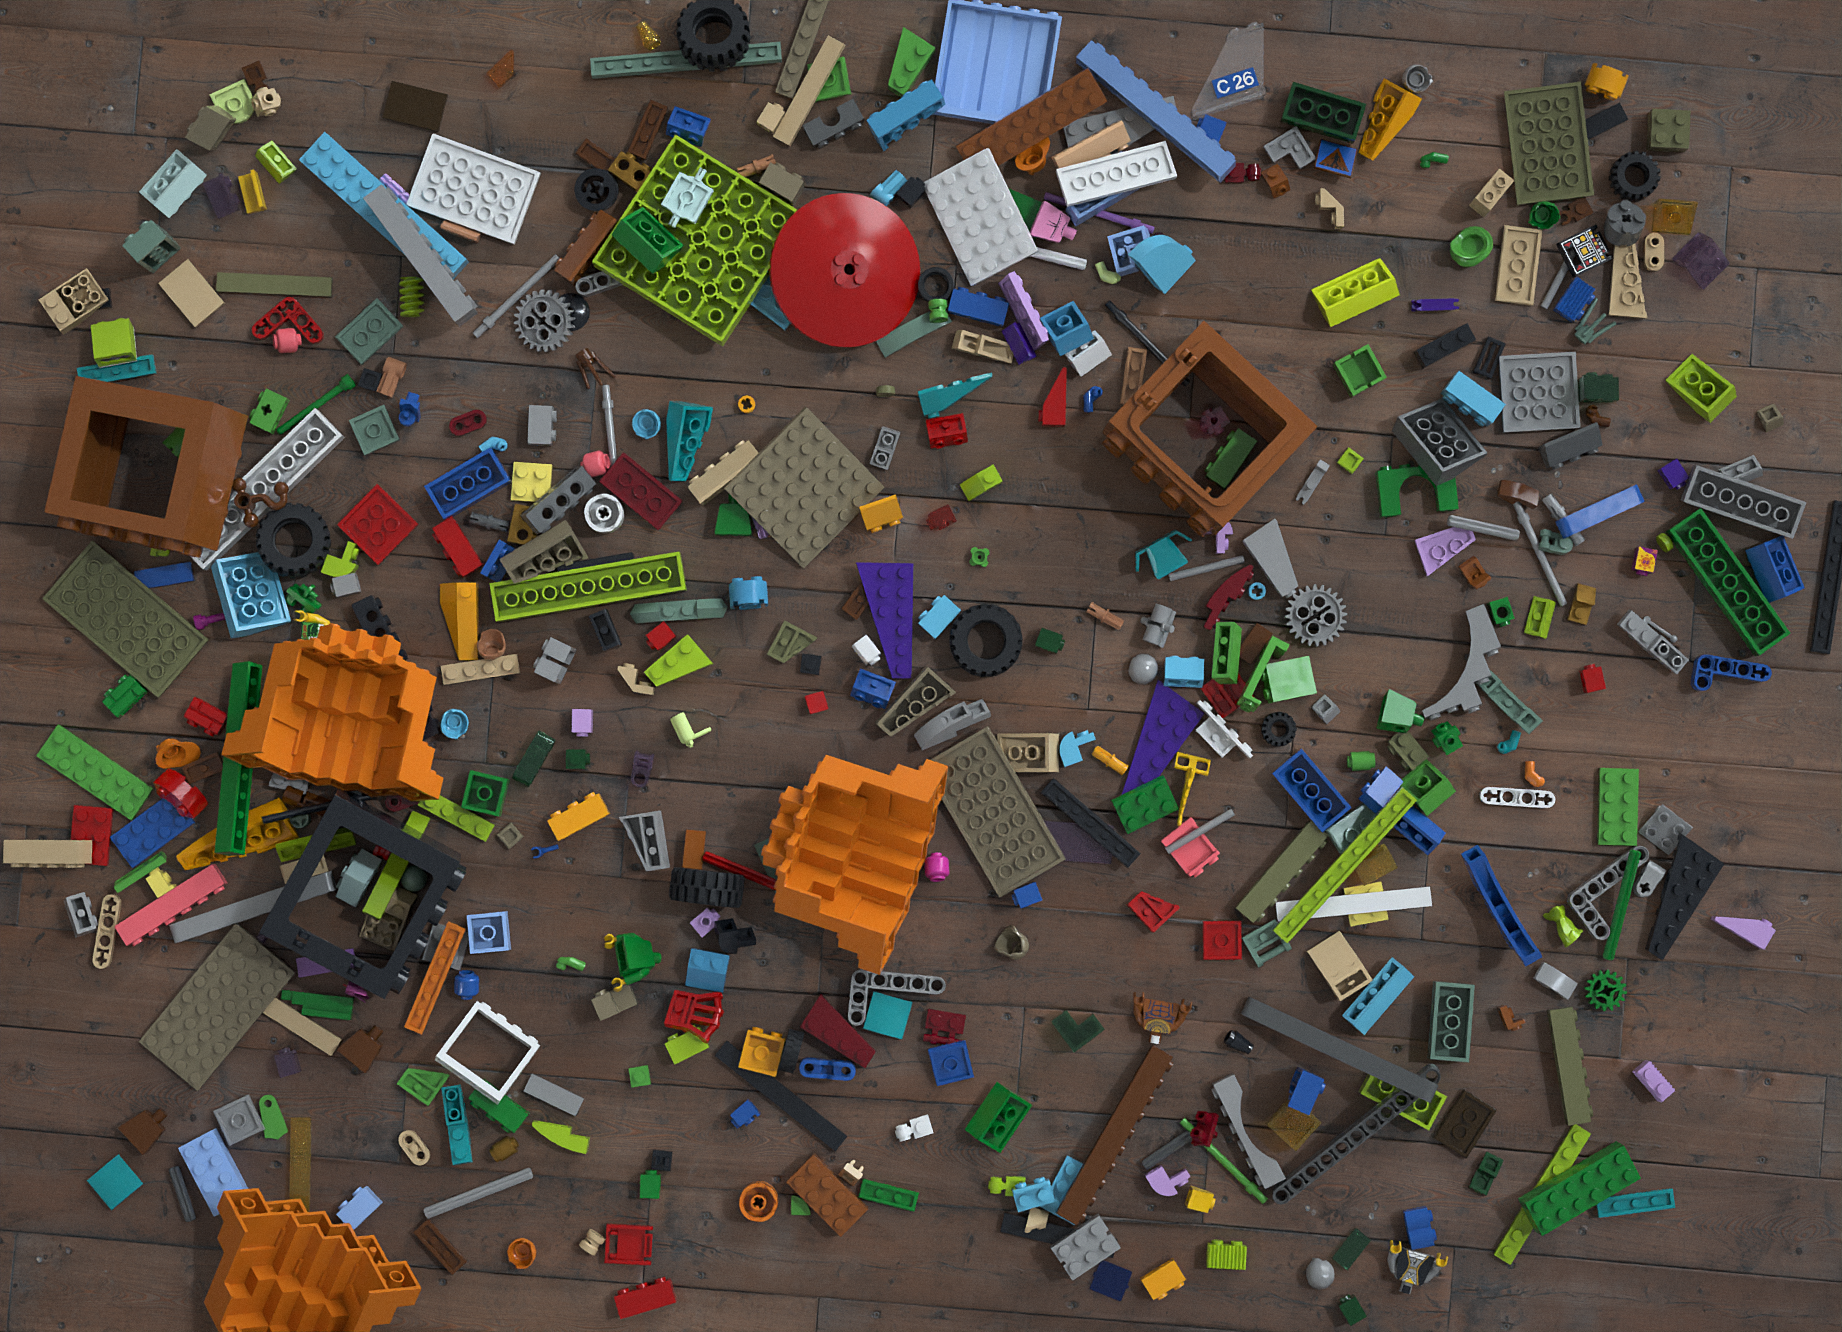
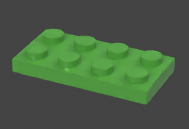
M1599 768L1597 845L1637 846L1639 769Z

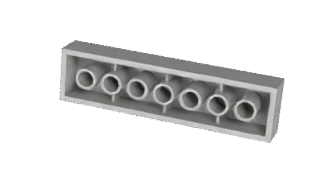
M381 184L366 195L363 199L455 323L460 327L478 314L475 310L478 307L469 295H464L466 290L458 279L455 281L452 279L455 275L446 264H441L444 260L435 248L433 250L430 249L432 244L423 233L421 235L418 233L421 229L412 217L410 219L407 218L409 213L400 202L398 204L395 202L398 198L389 186L385 188Z

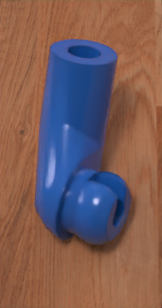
M1093 386L1084 394V412H1093V402L1103 394L1102 388Z

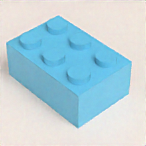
M1460 371L1452 376L1440 393L1447 403L1451 405L1452 403L1456 404L1461 413L1474 417V422L1481 427L1484 425L1487 427L1492 424L1506 405Z

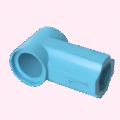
M895 170L869 196L887 206L894 199V195L907 182V179L899 171Z

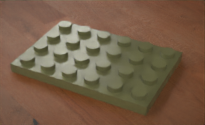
M1581 82L1504 91L1517 206L1535 204L1541 201L1551 202L1594 196Z

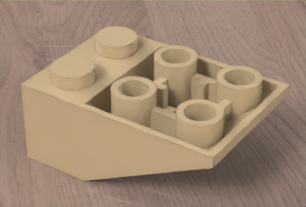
M87 268L39 299L63 335L80 325L109 300Z
M397 886L381 920L366 915L359 937L394 951L418 895Z
M1340 931L1307 951L1339 1001H1342L1373 981Z

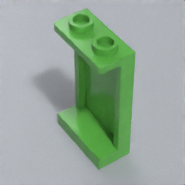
M1274 636L1268 640L1237 701L1240 709L1250 713V711L1254 712L1260 706L1261 701L1252 697V694L1271 655L1280 659L1290 644Z

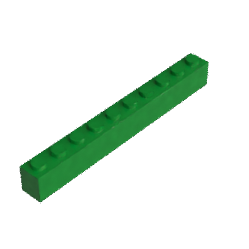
M249 661L232 664L226 734L241 730L245 710L259 707L263 665ZM225 756L223 758L214 853L227 856L245 855L253 768H247Z

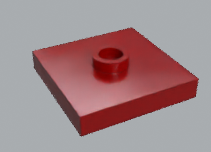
M1202 921L1203 960H1242L1241 921Z

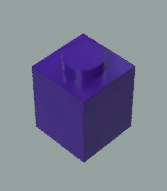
M1678 459L1669 462L1657 470L1669 489L1675 487L1678 490L1686 485L1685 480L1689 478Z

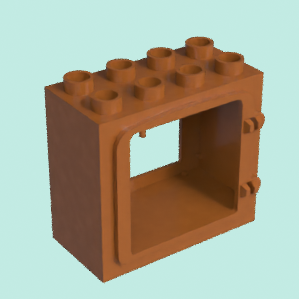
M1203 321L1109 420L1102 431L1106 436L1102 444L1116 458H1120L1123 453L1134 462L1130 470L1141 482L1147 485L1153 480L1163 489L1158 496L1170 509L1175 511L1181 506L1188 512L1191 517L1186 522L1193 531L1201 537H1204L1210 531L1214 537L1318 426L1209 324ZM1191 372L1269 443L1218 498H1212L1208 494L1212 490L1210 487L1203 490L1144 435L1139 428Z
M76 376L44 512L59 517L57 527L89 536H103L123 543H137L145 547L162 551L171 550L196 558H201L203 549L218 551L224 520L228 515V502L236 467L242 455L241 445L248 416L214 402ZM129 418L185 429L165 519L109 508Z

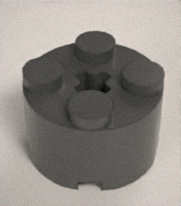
M1623 200L1613 205L1609 209L1603 225L1605 238L1616 246H1631L1639 240L1644 228L1646 214L1637 205L1632 204L1628 200Z

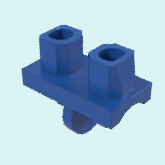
M408 392L406 399L401 398L399 402V422L403 426H411L415 421L419 422L421 418L418 394Z

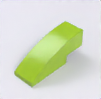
M537 1120L532 1122V1126L540 1134L557 1145L575 1152L588 1153L590 1137L571 1134L572 1126Z

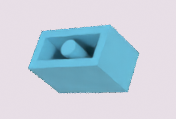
M945 595L942 598L938 596L931 603L933 608L929 612L925 610L918 618L921 620L918 624L934 639L961 612Z
M1179 656L1165 658L1164 686L1202 688L1204 681V659H1199L1198 657L1180 658Z

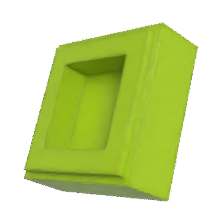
M1348 447L1337 464L1353 474L1364 458Z

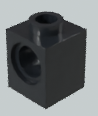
M911 176L896 193V196L908 207L912 208L925 193V183L918 177L914 179Z

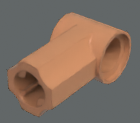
M388 357L383 367V376L377 392L393 398L398 382L406 371L407 363Z

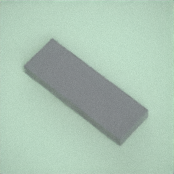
M533 1073L524 1089V1092L574 1116L577 1115L584 1100L583 1097Z

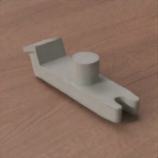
M1319 460L1298 493L1296 501L1301 497L1303 498V505L1308 501L1330 465Z

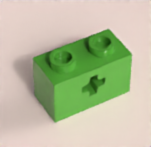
M266 389L265 392L262 391L257 400L259 404L256 409L252 410L249 419H251L250 424L274 434L290 400ZM265 408H268V409L270 408V409L272 410L271 414H270V413H267V414H266V412L264 411V409H265Z

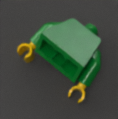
M635 933L619 934L617 937L607 934L604 937L605 941H611L604 943L605 948L612 949L615 946L620 977H624L622 980L620 978L612 980V984H620V986L614 988L615 992L621 991L625 984L628 986L640 981L649 974L655 964L661 962V953L653 952L651 942L644 940Z

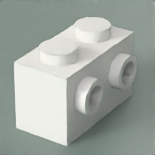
M1095 330L1092 332L1093 340L1065 354L1071 366L1080 376L1088 373L1112 355L1103 338Z

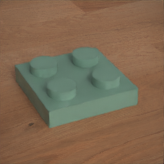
M385 405L349 420L365 456L400 441Z

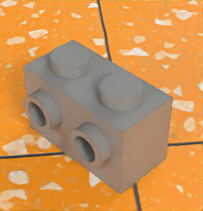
M85 892L66 897L64 904L75 938L94 932L98 923L95 915L91 913L90 908H92L89 897H86Z

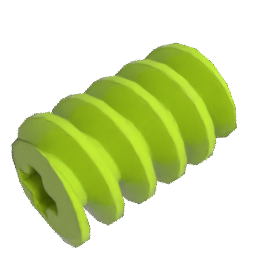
M401 277L400 279L404 281H401L399 285L404 288L399 290V292L405 296L400 297V301L404 302V304L400 305V309L405 311L401 312L400 316L420 317L419 313L424 312V309L419 308V305L424 304V302L420 301L419 298L423 297L424 294L419 293L418 290L424 289V286L418 285V283L424 280L419 277Z

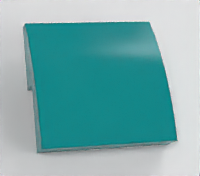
M874 991L863 1029L903 1039L913 1002Z
M119 1154L87 1180L111 1211L143 1185Z

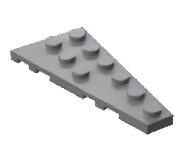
M1174 96L1163 98L1166 103L1170 102L1176 107ZM1130 107L1077 119L1065 126L1063 130L1069 148L1120 120L1123 121L1131 140L1127 143L1128 146L1155 130V128ZM1115 149V150H1113V151L1110 152V153H1111V155H1113V154H1117V153H1119V152H1118L1117 149Z

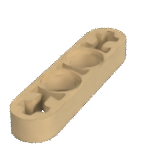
M115 894L105 896L102 901L93 953V964L99 969L108 967L112 962L117 933L114 926L118 924L121 910V899ZM114 898L113 900L117 902L116 905L112 906V911H116L115 915L112 913L105 914V910L110 911V904H107V901ZM107 916L112 917L114 920L112 927L104 925V919ZM104 935L110 938L108 946H103L100 942L101 937ZM99 948L103 950L109 949V953L104 952V958L107 959V962L100 965L101 962L98 961V957L102 956L103 951L99 952Z

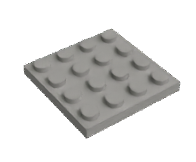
M1576 352L1499 356L1501 401L1506 404L1501 411L1503 433L1580 428Z

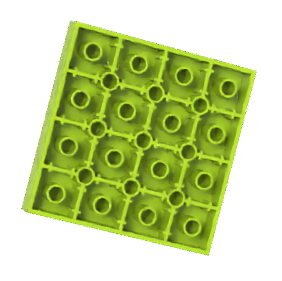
M675 135L592 263L595 268L614 278L719 345L724 346L769 277V263L774 241L783 224L797 209ZM701 167L707 171L701 181L706 186L712 188L714 192L696 224L680 218L675 228L668 225L673 214L662 207L661 204L679 172L695 177ZM641 207H644L684 245L662 269L654 274L647 270L638 259L632 256L612 236L621 219Z

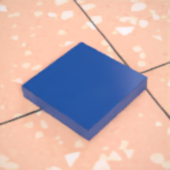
M965 1040L928 1049L937 1086L974 1077Z

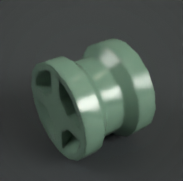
M311 814L290 818V822L296 828H304L310 824Z

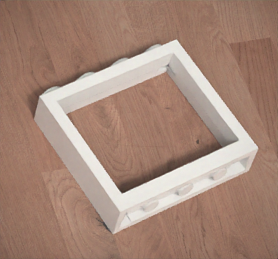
M477 1001L437 1054L435 1061L498 1105L535 1055L540 1045L537 1044L538 1041L530 1035L527 1037L523 1034L520 1027L506 1022L507 1019L499 1013L496 1015L492 1012L489 1005ZM477 1011L530 1048L500 1091L446 1054Z

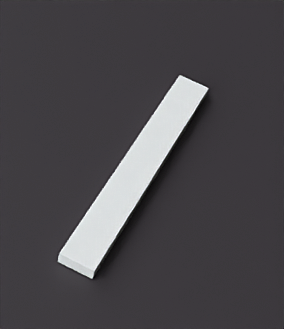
M1430 887L1332 896L1326 900L1311 918L1432 906ZM1299 900L1276 902L1278 922L1284 918Z

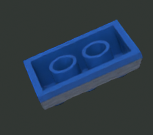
M1783 535L1745 550L1747 559L1754 570L1755 578L1761 587L1762 594L1769 603L1805 588Z

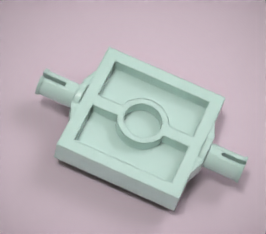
M700 167L695 177L687 176L682 172H679L661 204L662 207L673 214L668 225L675 228L680 218L696 224L714 192L712 188L706 186L701 181L707 172L705 169Z

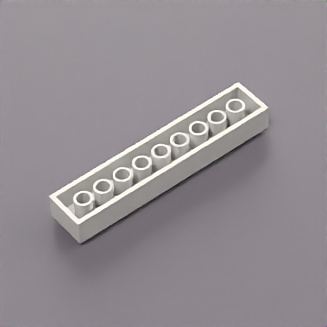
M314 408L243 477L247 484L245 492L250 496L266 494L273 502H278L280 496L274 493V486L277 482H285L290 491L345 437L319 410ZM231 489L228 515L224 520L218 551L203 549L201 558L192 557L203 570L208 571L216 559H220L251 529L245 526L243 522L245 513L240 511L234 504L235 496L238 493L233 491V489ZM249 499L243 500L241 506H246ZM263 501L256 503L252 513L256 514L258 520H260L271 509Z

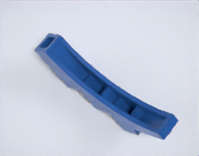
M1476 845L1461 853L1474 886L1482 895L1489 913L1496 921L1501 935L1509 947L1515 951L1525 967L1542 958L1541 952L1526 932L1506 898L1481 848Z

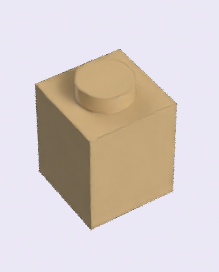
M768 102L757 120V125L774 135L785 115L784 108L775 102L773 104Z

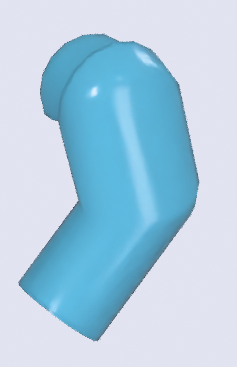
M490 437L478 447L482 452L490 447L495 450L505 451L507 449V442L502 438Z

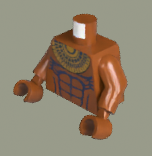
M1136 992L1133 993L1134 1016L1138 1025L1142 1026L1143 1030L1150 1031V1043L1160 1044L1162 1033L1171 1034V1032L1176 1031L1185 1021L1188 1012L1192 1008V1002L1188 1006L1184 1005L1185 999L1181 1000L1180 1005L1145 998L1144 992H1142L1141 997H1136Z

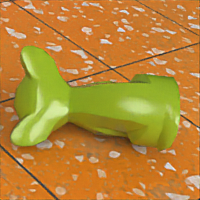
M1563 905L1551 908L1549 913L1543 914L1546 920L1556 922L1558 935L1565 948L1571 945L1583 932L1582 929L1576 928L1573 922L1565 916V907Z

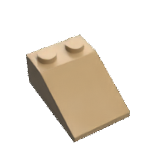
M997 734V742L1015 772H1059V734Z

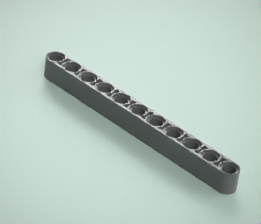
M1249 996L1242 1009V1015L1431 1103L1439 1086Z
M1428 1064L1416 1073V1075L1435 1084H1438L1441 1079L1440 1070L1434 1064ZM1429 1071L1437 1073L1434 1078H1428L1426 1074ZM1399 1088L1395 1089L1285 1177L1286 1179L1278 1182L1273 1187V1200L1280 1205L1290 1201L1418 1100L1419 1097ZM1399 1095H1404L1406 1100L1398 1102L1396 1098ZM1384 1107H1389L1391 1109V1112L1389 1114H1383L1381 1112V1109ZM1374 1119L1376 1124L1369 1126L1366 1124V1121ZM1359 1131L1361 1136L1354 1138L1351 1136V1133ZM1338 1143H1344L1346 1145V1148L1340 1150L1336 1148V1145ZM1323 1155H1329L1331 1156V1159L1325 1162L1321 1159V1157ZM1312 1166L1316 1168V1171L1308 1173L1306 1169ZM1294 1178H1298L1301 1180V1183L1293 1185L1291 1181ZM1279 1190H1283L1287 1194L1284 1197H1279L1276 1193Z

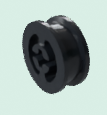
M592 168L580 174L576 180L574 192L577 201L584 208L592 211H600V209L603 211L610 208L616 202L619 186L616 178L610 172ZM593 176L604 178V182L593 181L595 186L601 188L598 190L599 194L593 193L595 187L591 183L587 185V191H584L586 182ZM607 187H609V195L606 200L599 204L590 202V197L600 199V196H605Z

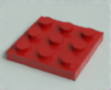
M376 484L337 525L377 565H380L419 524L383 488Z

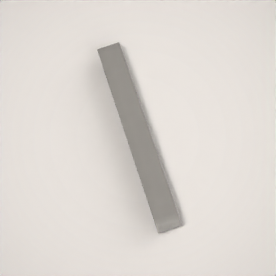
M332 871L311 877L297 903L337 890ZM284 887L169 925L174 943H179L271 912Z

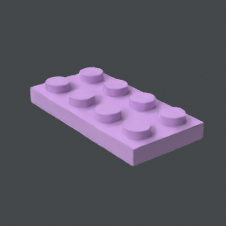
M1013 271L1007 274L998 284L1017 322H1020L1035 351L1049 340V334L1040 322L1038 311L1031 304L1030 295L1022 287V279Z

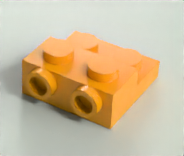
M752 1027V1030L748 1029L738 1067L776 1077L785 1038H782L781 1033L771 1031V1034L763 1033L764 1029Z

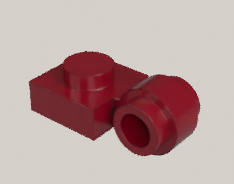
M1236 163L1234 169L1225 177V183H1244V176L1248 177V181H1258L1259 177H1261V168H1259V164H1249L1248 168L1244 169V163Z

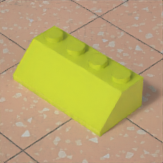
M1381 258L1311 289L1319 309L1330 327L1400 295L1394 276Z

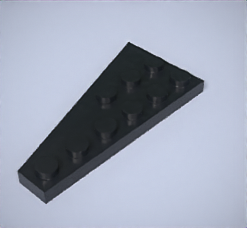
M1681 833L1677 837V840H1679L1677 848L1673 851L1672 857L1674 858L1671 868L1668 869L1661 892V903L1656 910V920L1654 926L1651 927L1645 950L1662 961L1724 866L1723 862Z

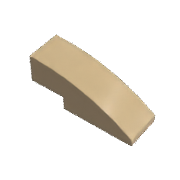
M956 330L952 349L1000 362L1012 363L1013 353L1007 342L965 330Z

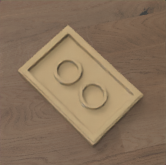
M188 259L158 283L195 328L225 304Z

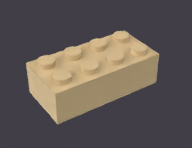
M4 840L3 863H11L10 867H85V864L92 863V840Z

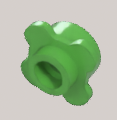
M973 547L971 549L972 558L969 563L972 566L981 565L986 567L988 565L987 556L989 555V550L987 548L982 550Z

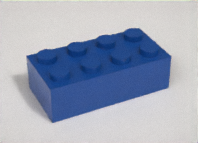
M490 447L424 487L442 518L446 520L512 483L494 450Z

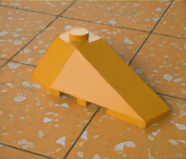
M442 583L440 584V605L458 660H478L479 584Z

